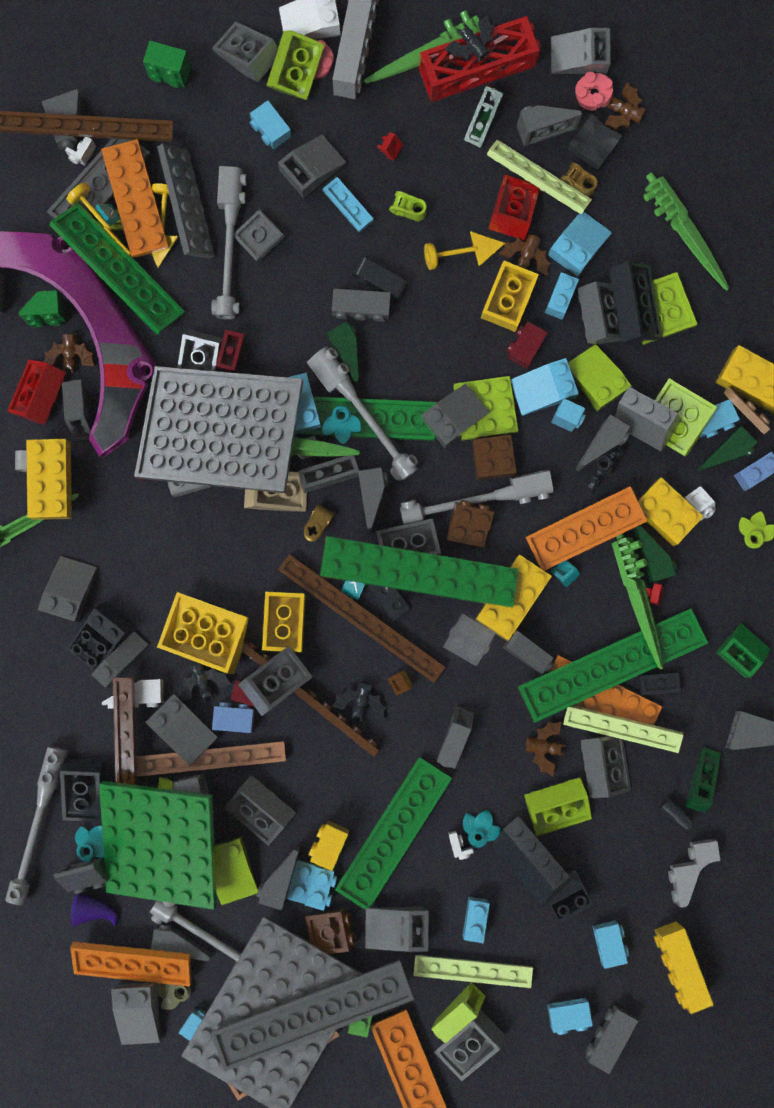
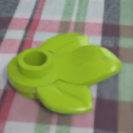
M761 511L754 514L750 520L743 517L740 519L739 530L745 536L744 541L748 547L753 549L759 548L763 542L774 538V525H766L765 517ZM751 536L756 537L755 543L751 541Z

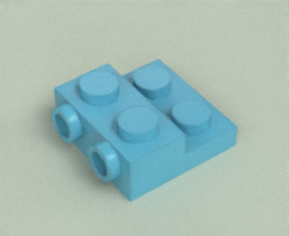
M297 860L287 899L324 911L325 906L329 907L332 897V895L328 894L330 887L334 888L337 876L334 875L335 870L330 871L319 865Z

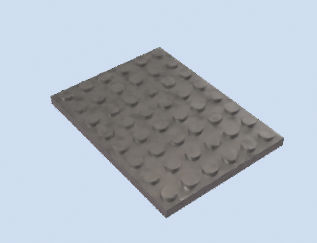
M155 366L134 477L138 479L286 493L304 381L298 378Z
M263 916L186 1046L182 1057L269 1108H290L335 1030L225 1072L211 1031L363 973L268 917Z

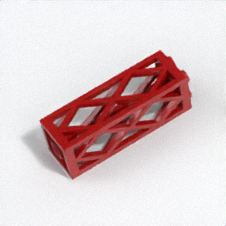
M527 16L493 27V30L490 32L492 42L485 44L490 53L481 62L474 63L477 60L475 55L469 62L459 60L463 57H456L454 59L452 54L447 56L449 52L445 51V47L453 41L420 52L419 71L430 101L434 102L535 67L537 59H539L541 45L539 40L534 37V26L532 22L528 21ZM480 32L475 33L474 35L479 37ZM498 34H501V35H502V36H500L499 38H497V39L494 40V38H495ZM462 38L454 40L462 46H467V42ZM515 40L518 41L515 46L504 45ZM495 49L509 51L508 55L495 53L493 51ZM488 57L499 59L482 65ZM450 64L462 66L464 68L460 71L450 69L447 67ZM442 73L452 75L438 80Z

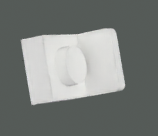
M85 137L83 141L79 142L77 152L68 147L65 151L70 161L75 164L81 163L86 165L96 145L92 139Z
M701 486L685 497V500L704 516L701 520L709 518L714 514L716 510L715 501Z
M456 830L448 832L454 857H459V860L471 857L470 854L474 853L472 847L460 848L464 846L461 834L457 835Z

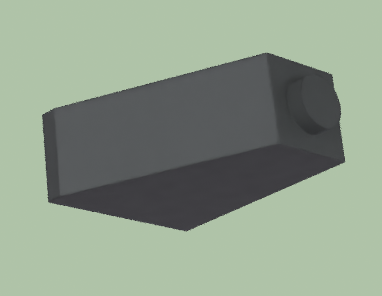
M77 89L42 101L46 114L81 115L82 98ZM54 135L60 150L67 147L72 148L75 144H78L79 137Z
M81 379L62 383L65 422L75 441L89 439L92 423L85 387Z
M515 631L503 646L505 650L540 674L548 673L553 666L551 662L553 657L518 631Z
M457 706L437 758V762L444 767H452L454 769L470 734L474 718L473 712Z
M736 711L725 748L737 750L774 745L773 721L742 711Z

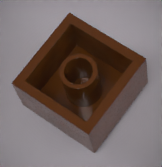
M511 435L475 439L472 441L477 481L514 476L516 474Z

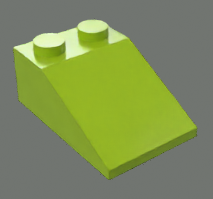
M596 344L568 363L573 379L596 411L624 394L628 387H631V384L621 370Z
M242 836L214 845L216 892L221 905L257 894L258 887Z

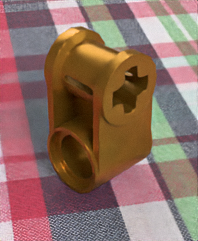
M571 163L568 172L560 178V180L587 197H591L595 193L597 179L576 163ZM584 184H590L592 188L587 189L584 187Z
M317 504L304 528L305 538L311 542L317 541L325 528L330 524L335 513ZM316 528L317 535L309 536L308 530Z

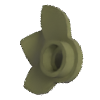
M157 983L158 996L163 998L161 1008L166 1010L176 1008L179 1002L186 1001L189 998L191 987ZM183 988L185 993H179L178 989Z

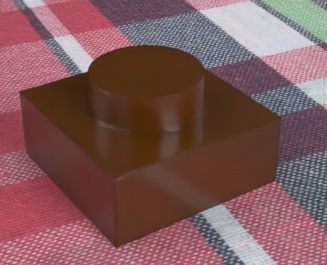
M405 670L388 678L397 696L414 687Z

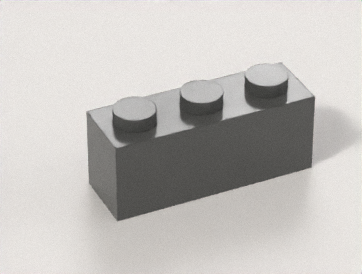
M333 289L332 316H336L337 319L355 317L354 319L356 320L372 318L377 322H383L385 319L389 320L390 292Z
M354 455L344 456L299 470L298 478L303 493H308L358 477L359 469Z
M616 1005L612 1009L609 1008L606 1012V1020L603 1026L598 1027L595 1033L596 1039L593 1044H589L585 1052L589 1063L608 1074L613 1069L638 1023L635 1016Z

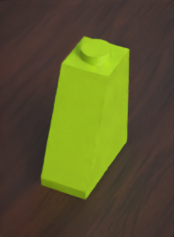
M471 982L435 1020L431 1030L436 1037L446 1044L477 1017L485 995Z

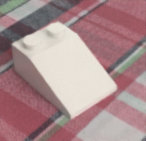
M296 0L279 8L283 32L284 30H292L313 40L340 35L335 0Z

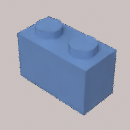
M768 453L734 475L744 491L774 473L773 453Z
M219 703V706H214L212 730L252 733L255 709H250V705L239 704V707L236 708L231 707V703Z

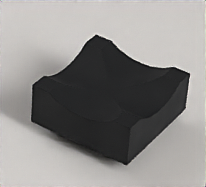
M591 114L582 129L571 141L568 150L596 170H599L620 142L622 135L606 127Z

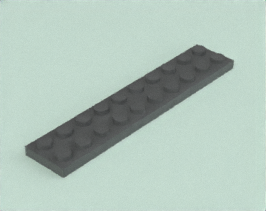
M400 960L215 1029L211 1031V1035L225 1072L412 1001L414 998Z

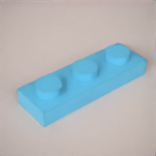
M338 177L323 188V192L359 233L374 221L372 216Z

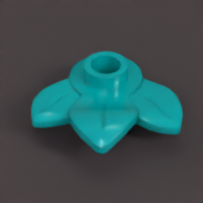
M337 406L333 410L332 416L326 418L323 423V434L330 435L334 433L336 439L341 444H345L349 440L351 431L360 432L361 430L359 419L351 415L350 410L346 406ZM341 412L345 414L343 419L338 417V414Z
M488 810L481 812L476 818L469 813H466L464 816L463 829L468 834L469 843L475 848H481L488 841H494L500 834L501 828L492 825L493 818ZM476 834L481 835V841L475 839Z
M102 825L96 826L90 831L81 826L75 835L79 859L90 861L94 857H104ZM86 847L90 849V854L88 855L84 853V848Z

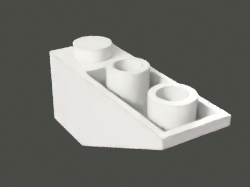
M163 679L140 680L134 684L135 708H138L139 704L147 703V707H158V703H164ZM113 696L103 701L102 705H108V709H112Z

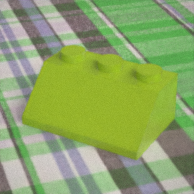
M284 30L266 86L307 100L325 44L295 31Z
M580 778L524 795L536 836L592 819L588 795Z

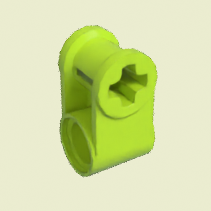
M396 191L394 204L390 206L389 210L398 216L422 221L427 213L426 203L422 199ZM416 207L423 209L419 213L413 211Z

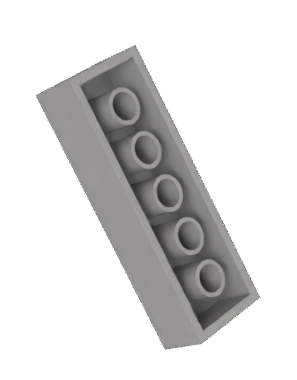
M349 0L333 75V91L336 96L356 99L357 93L361 92V77L365 72V57H368V43L372 38L373 32L372 22H375V9L379 0Z

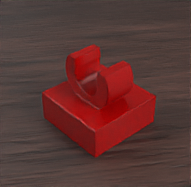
M389 132L388 136H383L384 143L382 146L378 145L377 147L388 159L395 160L403 144L395 134Z
M654 583L653 589H646L647 596L651 598V604L660 606L664 587Z

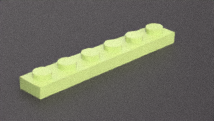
M499 140L492 145L487 153L495 161L517 173L581 215L592 200Z
M574 705L567 708L563 725L679 753L683 738V732Z
M415 954L413 976L531 988L533 967Z

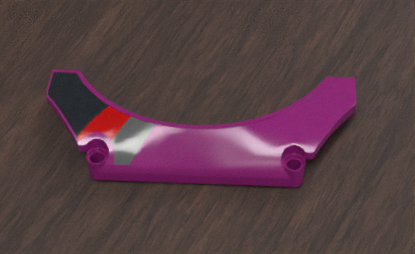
M0 231V268L26 271L52 284L73 303L90 330L99 358L101 391L97 415L89 435V441L99 457H104L129 439L128 436L137 408L148 387L146 381L152 380L154 367L159 366L152 358L103 279L71 247L67 250V243L61 237L56 240L54 235ZM148 366L151 369L149 375L146 374V369Z

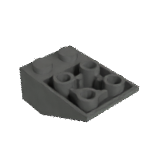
M588 28L551 37V74H586L588 72L607 74L610 67V28Z
M323 135L294 149L278 162L279 171L303 198L346 164V161Z
M423 906L366 908L365 948L406 952L428 951L429 911Z

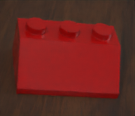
M28 360L7 412L45 425V422L49 419L52 405L57 399L59 388L64 382L66 372L48 363Z

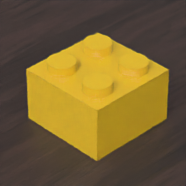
M327 821L326 825L322 823L317 837L320 839L318 843L314 841L309 853L312 856L310 862L332 871L348 836L349 829Z

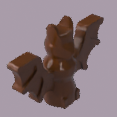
M629 83L625 85L622 96L629 103H624L612 97V104H608L607 107L615 112H620L622 115H610L605 123L606 127L614 128L616 131L622 126L628 128L630 120L640 123L645 109L642 107L638 108V105L642 103V99L637 96V88H632Z
M528 235L526 242H522L520 238H517L513 243L506 242L504 249L499 252L500 255L511 258L514 253L520 251L522 256L519 258L517 266L527 270L530 266V260L534 258L536 261V272L543 276L548 275L547 269L550 263L546 260L547 251H540L538 249L541 239L537 236Z
M63 334V344L53 343L52 349L45 352V360L43 361L55 366L60 355H63V371L71 370L74 373V358L78 354L82 365L96 366L93 361L94 353L87 350L85 343L77 345L78 336Z
M559 721L557 723L547 722L544 728L536 729L538 733L537 738L527 737L525 747L526 752L535 753L532 762L538 764L540 772H546L551 776L554 775L555 765L549 762L544 757V754L550 753L552 755L564 756L561 753V748L566 746L557 742L550 743L546 740L549 736L560 733L561 722Z

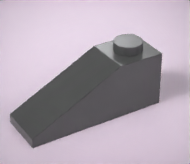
M133 632L91 675L105 688L111 687L113 685V678L120 677L149 644L136 632Z
M160 924V926L154 929L151 950L190 954V959L210 961L212 958L211 952L178 929L171 928L172 925Z

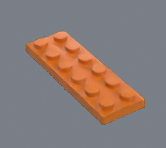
M138 139L102 148L101 151L131 257L135 258L168 249V243Z
M630 486L527 536L526 539L540 568L545 571L647 522V519Z
M557 655L549 673L572 662ZM619 685L574 705L654 725L662 709V706Z
M72 942L70 949L74 974L180 986L191 985L190 954Z
M407 1009L371 1023L370 1027L403 1108H447Z

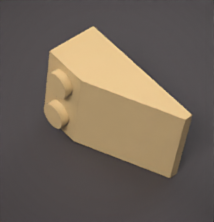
M289 472L286 493L245 489L244 508L306 512L307 493H303L298 473Z

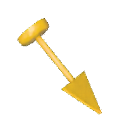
M86 182L77 185L66 198L69 204L75 205L82 201L104 226L103 228L130 255L129 250L112 231L110 225L86 199L90 192L89 185Z
M153 184L152 191L162 195L160 219L164 229L169 192L167 184ZM166 236L169 248L152 253L158 268L178 236Z
M470 231L473 247L437 253L432 243H426L424 247L425 260L428 269L434 270L438 265V257L475 251L478 265L480 266L505 243Z

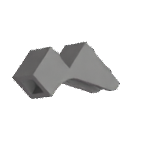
M708 839L690 842L691 848H688V854L693 862L670 865L671 871H668L670 883H673L674 886L672 899L679 907H686L689 904L702 868L712 862L720 861L716 840Z

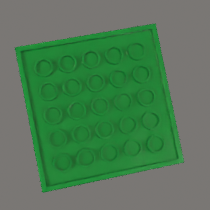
M102 781L99 784L104 865L108 880L106 882V893L215 909L217 906L212 795Z

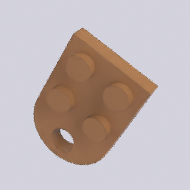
M731 387L724 391V394L763 434L770 430V420L763 413L759 415L755 411L757 407L750 400L746 402Z

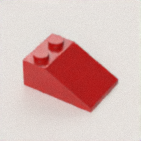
M504 174L488 229L524 240L531 223L539 187L530 182Z

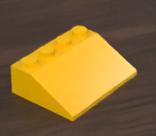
M177 592L157 647L219 671L234 674L242 652L248 617Z

